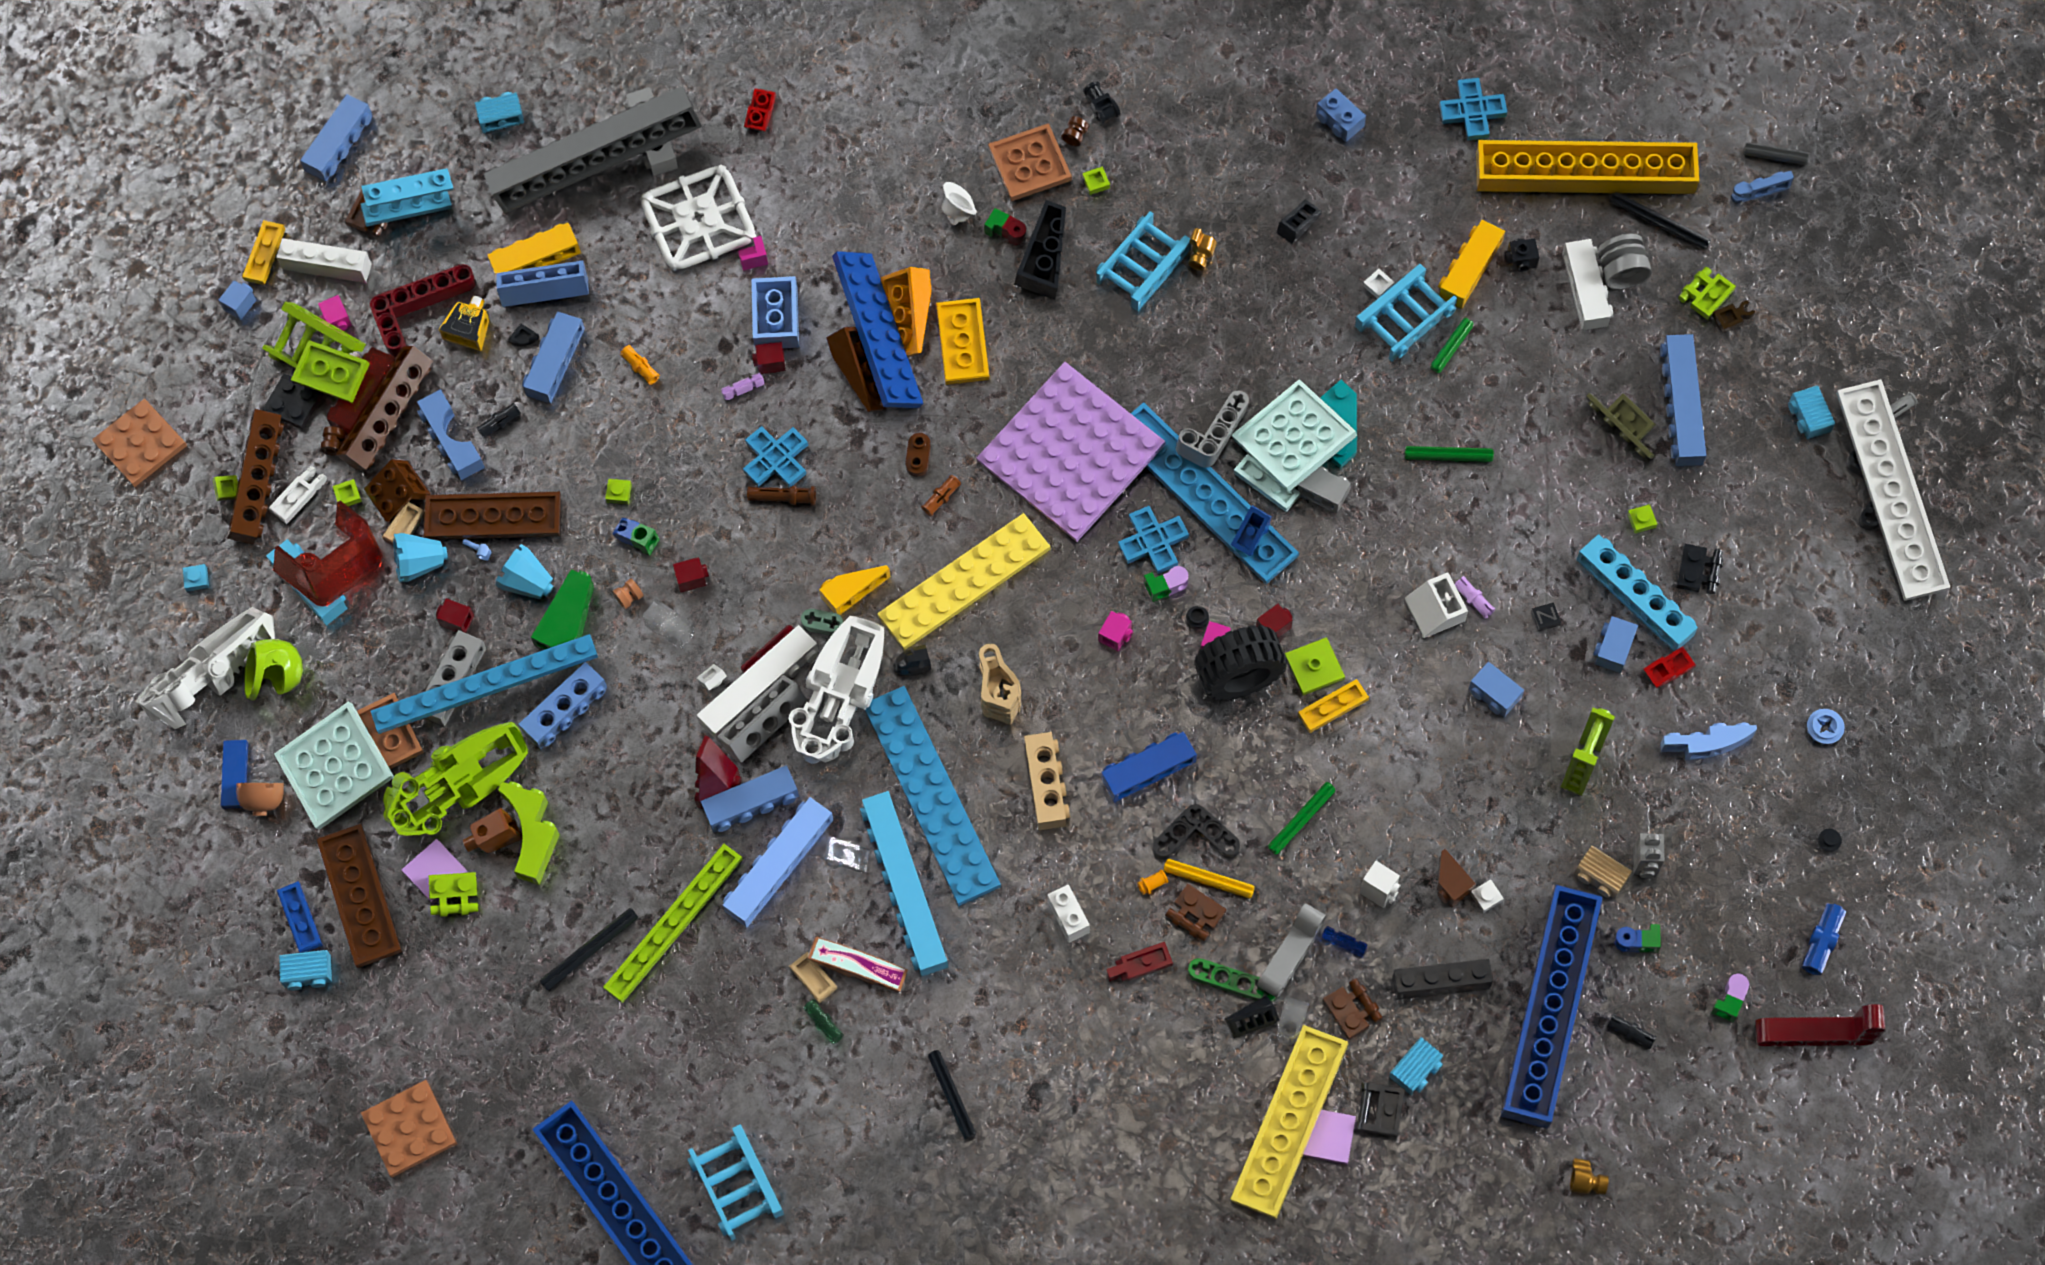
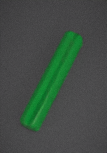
M1464 318L1431 363V370L1441 373L1473 328L1474 323L1471 320Z

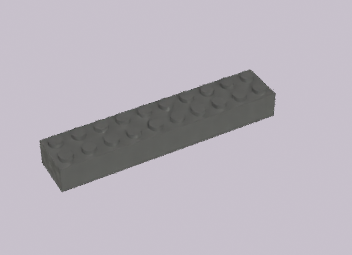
M681 86L673 88L661 96L652 97L643 104L632 106L629 110L620 114H614L602 122L591 124L584 130L573 132L568 137L553 141L543 148L532 150L525 156L514 158L509 163L500 167H494L484 173L492 196L505 214L701 128L702 125L684 87Z

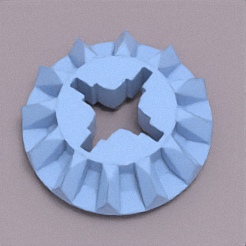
M1819 709L1813 712L1807 721V733L1811 735L1813 741H1818L1822 745H1832L1840 740L1844 733L1845 727L1841 716L1830 709ZM1830 721L1831 723L1828 728L1830 732L1826 730L1820 733V729L1822 727L1820 723L1822 725H1825L1826 723L1828 724V722Z

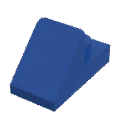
M1252 505L1231 545L1249 556L1253 555L1262 536L1269 530L1272 516Z

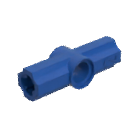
M1826 904L1819 924L1816 925L1809 940L1810 947L1801 967L1807 973L1821 976L1829 954L1835 948L1839 938L1838 931L1846 913L1839 905Z

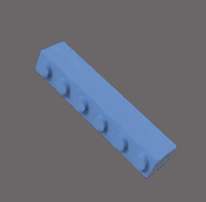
M1693 334L1666 335L1664 344L1660 345V355L1665 359V364L1662 366L1663 377L1667 378L1664 393L1665 397H1669L1666 411L1667 417H1671V424H1669V437L1673 438L1671 457L1675 458L1676 466L1703 465L1706 458V447Z

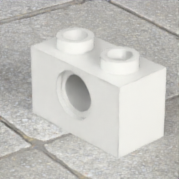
M1069 884L1047 894L1048 904L1068 943L1090 933V925Z

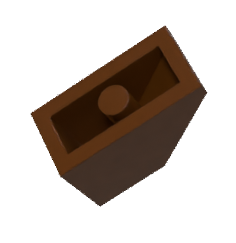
M1444 849L1441 851L1439 858L1437 894L1442 902L1448 903L1453 907L1474 890L1476 883L1450 853Z

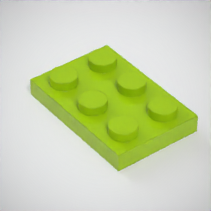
M308 340L291 381L353 403L370 363L364 359Z

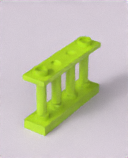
M284 302L281 310L288 313V320L275 346L263 345L262 349L269 352L268 356L276 361L282 360L296 368L307 342L311 340L314 332L317 333L319 331L324 334L322 345L330 347L332 342L335 343L337 341L342 344L341 352L347 354L353 353V351L362 352L366 344L296 303ZM302 321L306 324V330L292 357L285 353L283 349L296 322Z
M1592 708L1579 741L1580 744L1585 745L1584 749H1575L1561 788L1581 796L1583 795L1598 759L1592 752L1593 750L1601 752L1615 718L1609 711L1602 708Z

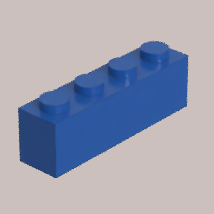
M1184 731L1179 734L1172 733L1165 738V741L1159 744L1152 743L1144 749L1145 751L1139 754L1132 753L1126 756L1123 762L1109 764L1103 769L1101 780L1114 803L1196 763L1197 754Z

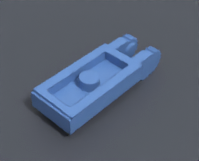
M1791 171L1777 172L1765 179L1757 178L1750 184L1744 181L1740 182V184L1734 186L1731 200L1740 203L1790 189L1794 176Z

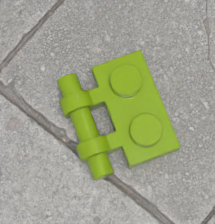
M1709 267L1698 271L1694 276V280L1690 284H1686L1678 297L1682 303H1685L1688 298H1692L1694 301L1690 307L1707 320L1731 295L1736 287L1719 273L1714 279L1709 277L1712 273ZM1700 285L1706 286L1702 292L1697 290Z
M476 872L428 875L429 899H439V905L430 906V915L446 917L447 914L461 913V915H469L471 912H478V903H468L469 896H477ZM460 897L461 904L447 905L446 898Z

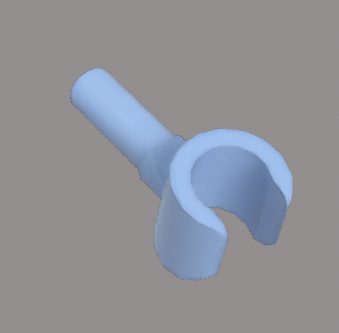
M467 539L463 540L464 545L477 551V558L484 561L489 560L491 550L486 544L478 545Z

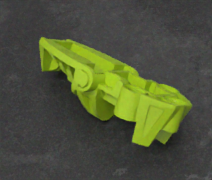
M513 722L495 725L470 735L452 747H439L431 755L433 762L430 763V768L415 778L406 772L397 773L392 779V788L387 786L384 794V819L395 828L399 835L436 834L442 827L441 818L447 814V808L457 801L464 809L473 807V805H476L499 787L501 782H504L520 765L528 754V748L521 731ZM508 747L513 752L483 769L478 763L479 760L486 757V753L495 748L502 750ZM409 781L408 787L402 789L403 784ZM424 786L426 789L423 790V794L429 803L411 814L406 803L418 796L419 789ZM431 817V822L425 826V821Z

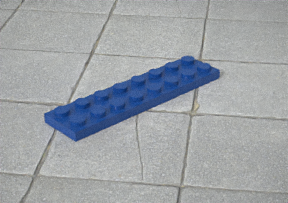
M836 251L832 258L883 407L920 408L924 403L872 254Z

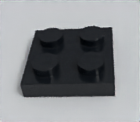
M284 373L262 410L281 415V421L303 430L324 393L296 384L291 381L292 376Z

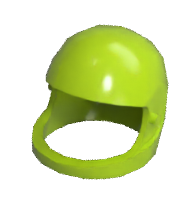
M264 639L251 643L244 677V691L247 699L254 701L257 698L262 679L271 680L275 691L279 695L291 691L300 683L303 673L302 658L298 650L290 642L280 639Z

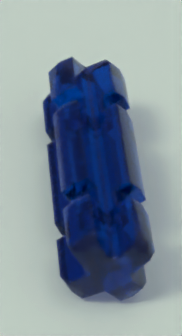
M1326 926L1322 933L1323 939L1329 942L1332 940L1334 941L1333 944L1349 951L1354 950V953L1363 956L1367 950V943L1360 940L1358 942L1356 938L1341 931L1336 932L1330 926Z

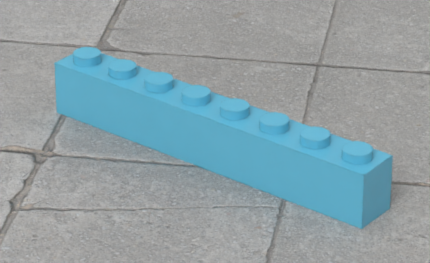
M889 791L862 799L863 808H860L863 821L869 822L870 829H867L870 842H876L878 849L874 850L878 864L883 863L885 871L881 873L884 883L891 886L892 892L888 894L892 906L897 905L899 913L896 914L900 928L905 927L907 935H904L903 938L907 949L912 948L914 956L910 957L914 970H919L922 977L948 968V962Z

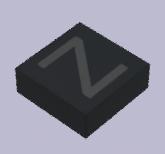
M1554 602L1532 608L1531 612L1538 631L1561 625Z

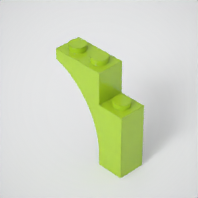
M510 781L509 784L501 782L498 790L502 798L518 813L522 827V848L514 872L518 879L540 885L560 835L555 824L545 820L541 823L548 801L544 793L538 789L531 788V790H527L516 782Z

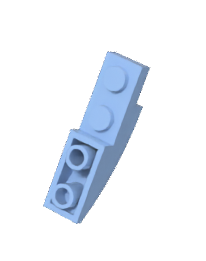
M1716 723L1709 727L1706 735L1702 732H1694L1690 735L1669 733L1663 736L1660 743L1661 752H1684L1685 760L1714 757L1746 743L1754 736L1757 726L1749 725V723H1738L1735 726Z

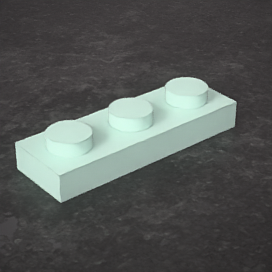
M1249 454L1234 469L1233 473L1285 512L1300 497L1301 493L1293 488L1288 492Z

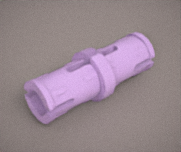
M1464 576L1454 584L1457 590L1467 599L1466 603L1472 605L1484 619L1488 618V615L1490 616L1495 611V608L1482 596L1483 593L1480 590H1476Z

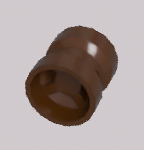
M1072 116L1069 118L1068 127L1064 129L1061 138L1065 143L1077 147L1081 145L1083 134L1087 133L1089 124L1080 117Z
M325 427L322 434L324 441L320 444V451L326 455L336 456L342 446V441L345 439L346 432L338 427Z

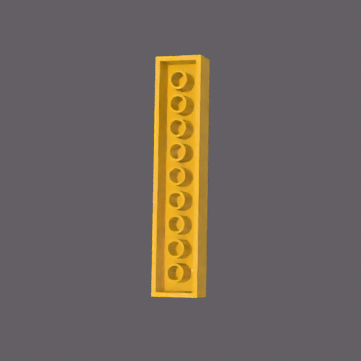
M1479 140L1476 150L1477 191L1695 194L1699 184L1697 143Z

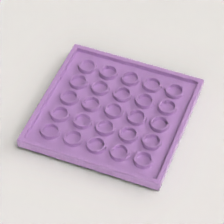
M1064 362L976 459L987 470L1078 542L1166 443L1112 398Z

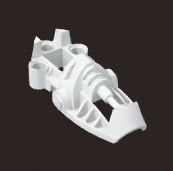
M251 607L233 618L192 648L188 653V659L176 669L172 668L168 672L161 673L152 679L136 700L137 704L142 707L153 722L161 720L174 729L186 725L178 711H182L193 704L195 701L193 695L208 685L217 695L221 696L234 685L233 673L239 674L240 670L238 667L246 666L244 659L248 655L251 643L262 639H275L273 616Z
M849 616L833 633L820 652L806 678V688L814 691L809 703L806 702L804 708H796L789 714L796 751L803 754L806 762L814 764L823 761L826 763L837 758L840 751H848L852 748L854 739L849 723L858 707L865 710L870 706L873 699V686L883 655V626L860 617ZM851 634L856 637L855 645H857L854 656L850 657L848 665L840 663V659ZM870 646L868 653L863 661V664L859 670L858 668L861 663L859 658L861 656V653L864 648L867 649ZM823 703L825 706L820 718L824 719V721L833 722L837 711H839L838 721L835 727H832L827 740L810 734ZM800 718L806 720L805 723L802 725H796L794 723L797 719ZM842 734L849 736L845 741L837 740L838 736ZM810 747L818 748L815 753L806 752Z

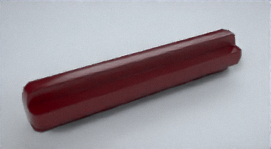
M787 625L741 666L742 672L745 673L794 628L791 625Z

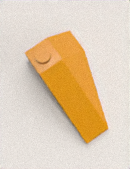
M908 267L880 278L907 357L920 354L922 351L931 296L929 269Z

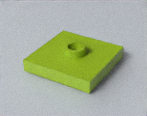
M1327 637L1285 653L1287 663L1302 696L1345 680V675Z

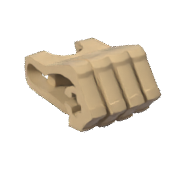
M985 644L979 651L980 671L983 678L981 709L985 717L1011 725L1018 712H1020V683L1015 674L1004 663L999 648L995 644ZM987 651H992L995 653L996 657L992 656L985 658L984 654ZM1001 682L1004 683V684H1003L1004 700H1003L1002 697H1000V689H999V686H1000V683H1001Z

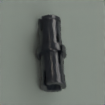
M511 403L510 406L499 413L495 412L492 414V418L476 428L485 439L499 428H505V424L521 415V412L515 403Z
M1613 1014L1607 1025L1608 1028L1626 1036L1625 1039L1629 1041L1632 1039L1649 1050L1657 1037L1637 1027V1023L1634 1022L1632 1024L1616 1014Z

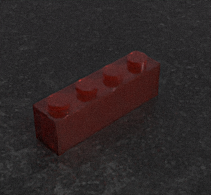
M371 347L369 352L365 353L362 357L370 365L353 403L339 399L327 414L329 425L343 429L347 436L395 360V357L374 347Z

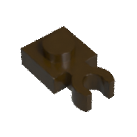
M1749 300L1741 302L1738 308L1732 303L1713 312L1712 317L1722 333L1741 326L1744 322L1743 319H1751L1754 316L1755 310L1750 312L1744 310V308L1749 306Z

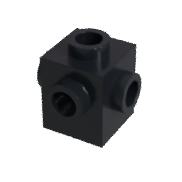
M1519 238L1509 242L1508 249L1504 251L1506 264L1510 265L1511 271L1525 272L1529 269L1537 268L1540 257L1535 238L1526 240Z

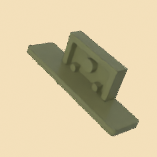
M1588 393L1586 395L1590 399L1588 404L1596 412L1601 410L1606 415L1603 419L1611 427L1616 425L1621 430L1619 435L1628 443L1632 441L1636 444L1635 450L1643 458L1648 456L1653 459L1655 457L1641 440L1656 424L1623 393L1607 409L1593 394Z

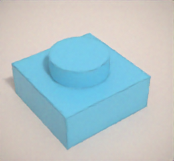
M205 564L183 568L184 588L187 592L209 588L208 571Z

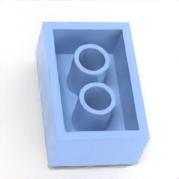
M796 277L751 279L754 346L782 342L783 348H799L798 288Z

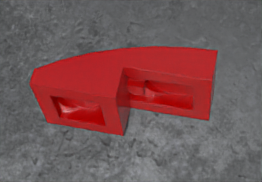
M1682 646L1665 658L1662 656L1643 670L1654 686L1658 688L1695 668L1696 664Z

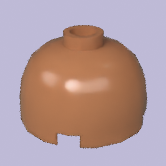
M236 783L237 800L245 810L253 811V816H267V811L275 810L281 804L284 794V783Z

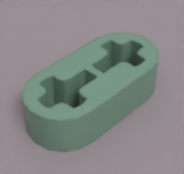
M807 609L801 615V623L805 630L832 636L843 623L842 617L833 612ZM811 616H814L816 621H813L812 624H808V620L806 619H810ZM833 620H836L837 625L834 626V629H831L830 624Z

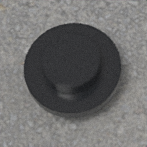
M1194 606L1188 610L1186 621L1191 627L1202 628L1208 623L1209 614L1205 608Z
M1825 829L1818 836V844L1824 851L1834 852L1841 846L1842 838L1836 830Z

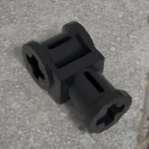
M1091 82L1083 89L1084 95L1088 96L1091 100V109L1100 125L1105 124L1106 120L1121 116L1117 103L1110 97L1109 93H1103L1099 82Z

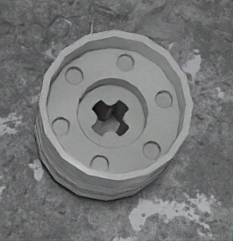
M1637 234L1619 235L1599 246L1597 250L1601 265L1604 267L1603 271L1607 286L1611 289L1619 290L1637 286L1645 282L1652 275L1648 257L1645 256L1646 250L1641 236Z

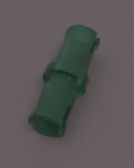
M815 999L810 1000L804 1005L803 1010L815 1022L814 1026L826 1035L831 1044H836L843 1038L844 1034L832 1022L830 1014H826L816 1003Z

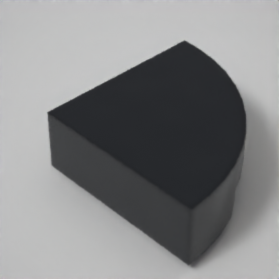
M521 323L507 340L515 346H527L538 340L539 335Z

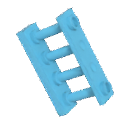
M448 168L361 186L365 203H361V210L366 226L443 211L452 207L448 191L453 190V185Z
M1151 211L1145 217L1142 216L1138 220L1136 228L1105 263L1102 262L1096 269V283L1100 285L1106 278L1131 294V307L1136 311L1141 309L1191 251L1190 238L1186 235L1180 241H1175L1153 226L1154 213ZM1146 231L1171 248L1167 256H1161L1140 241V238ZM1134 247L1155 261L1157 268L1154 271H1147L1127 257L1126 254ZM1119 263H1122L1144 279V283L1140 287H1135L1114 273L1113 269Z
M1421 264L1417 265L1356 317L1355 327L1360 332L1366 328H1371L1391 347L1389 354L1391 362L1397 357H1403L1413 343L1444 317H1450L1456 310L1457 298L1455 296L1446 302L1424 282L1426 269ZM1414 287L1416 289L1419 288L1439 307L1433 314H1428L1409 296V292ZM1403 301L1423 322L1414 329L1393 309L1395 303ZM1382 314L1388 315L1408 335L1398 342L1377 322L1378 318Z
M741 1124L732 1128L735 1135L731 1137V1140L699 1156H696L693 1148L688 1150L691 1157L687 1159L692 1171L698 1170L722 1220L718 1225L723 1236L729 1235L731 1241L736 1239L732 1229L766 1212L767 1214L773 1213L775 1219L784 1215ZM735 1148L737 1150L742 1149L745 1157L741 1158L742 1161L708 1178L706 1177L701 1165ZM752 1169L755 1178L752 1179L751 1183L719 1199L716 1198L711 1188L712 1186L744 1170L749 1171ZM755 1191L757 1193L763 1192L766 1199L762 1201V1204L727 1221L721 1208Z

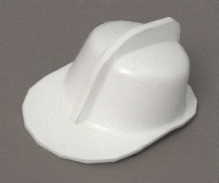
M946 182L943 185L945 198L942 204V211L947 215L952 225H956L958 222H965L971 215L977 214L970 195L962 187L951 182Z

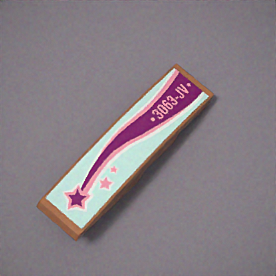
M815 937L807 957L808 960L845 976H854L872 985L878 984L897 993L901 991L908 971L886 960L819 937Z

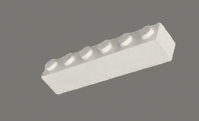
M798 625L697 714L699 723L718 741L717 736L783 675L793 678L800 672L801 667L806 662H812L819 652L817 643Z

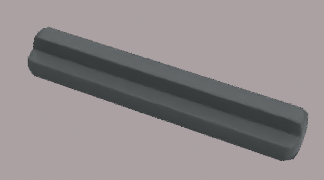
M1749 142L1745 144L1743 151L1744 155L1800 165H1806L1809 159L1807 152Z

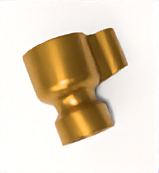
M1194 228L1189 240L1193 245L1192 251L1194 255H1191L1188 264L1193 269L1202 271L1207 264L1206 258H1210L1213 255L1217 241L1203 234L1201 229Z
M1574 1158L1570 1191L1588 1194L1593 1190L1597 1194L1606 1195L1609 1182L1608 1176L1600 1174L1594 1176L1591 1172L1589 1160Z

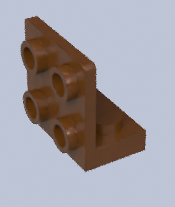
M391 459L364 488L385 521L389 522L411 499L425 500L426 495H431L410 463Z

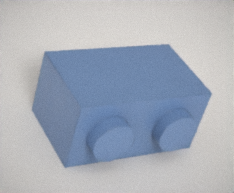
M1614 616L1611 617L1609 623L1605 622L1600 634L1604 636L1603 642H1597L1593 653L1594 656H1597L1595 665L1621 673L1638 625Z
M1489 661L1476 674L1469 685V690H1471V694L1476 699H1482L1488 704L1492 712L1503 717L1521 700L1524 689Z

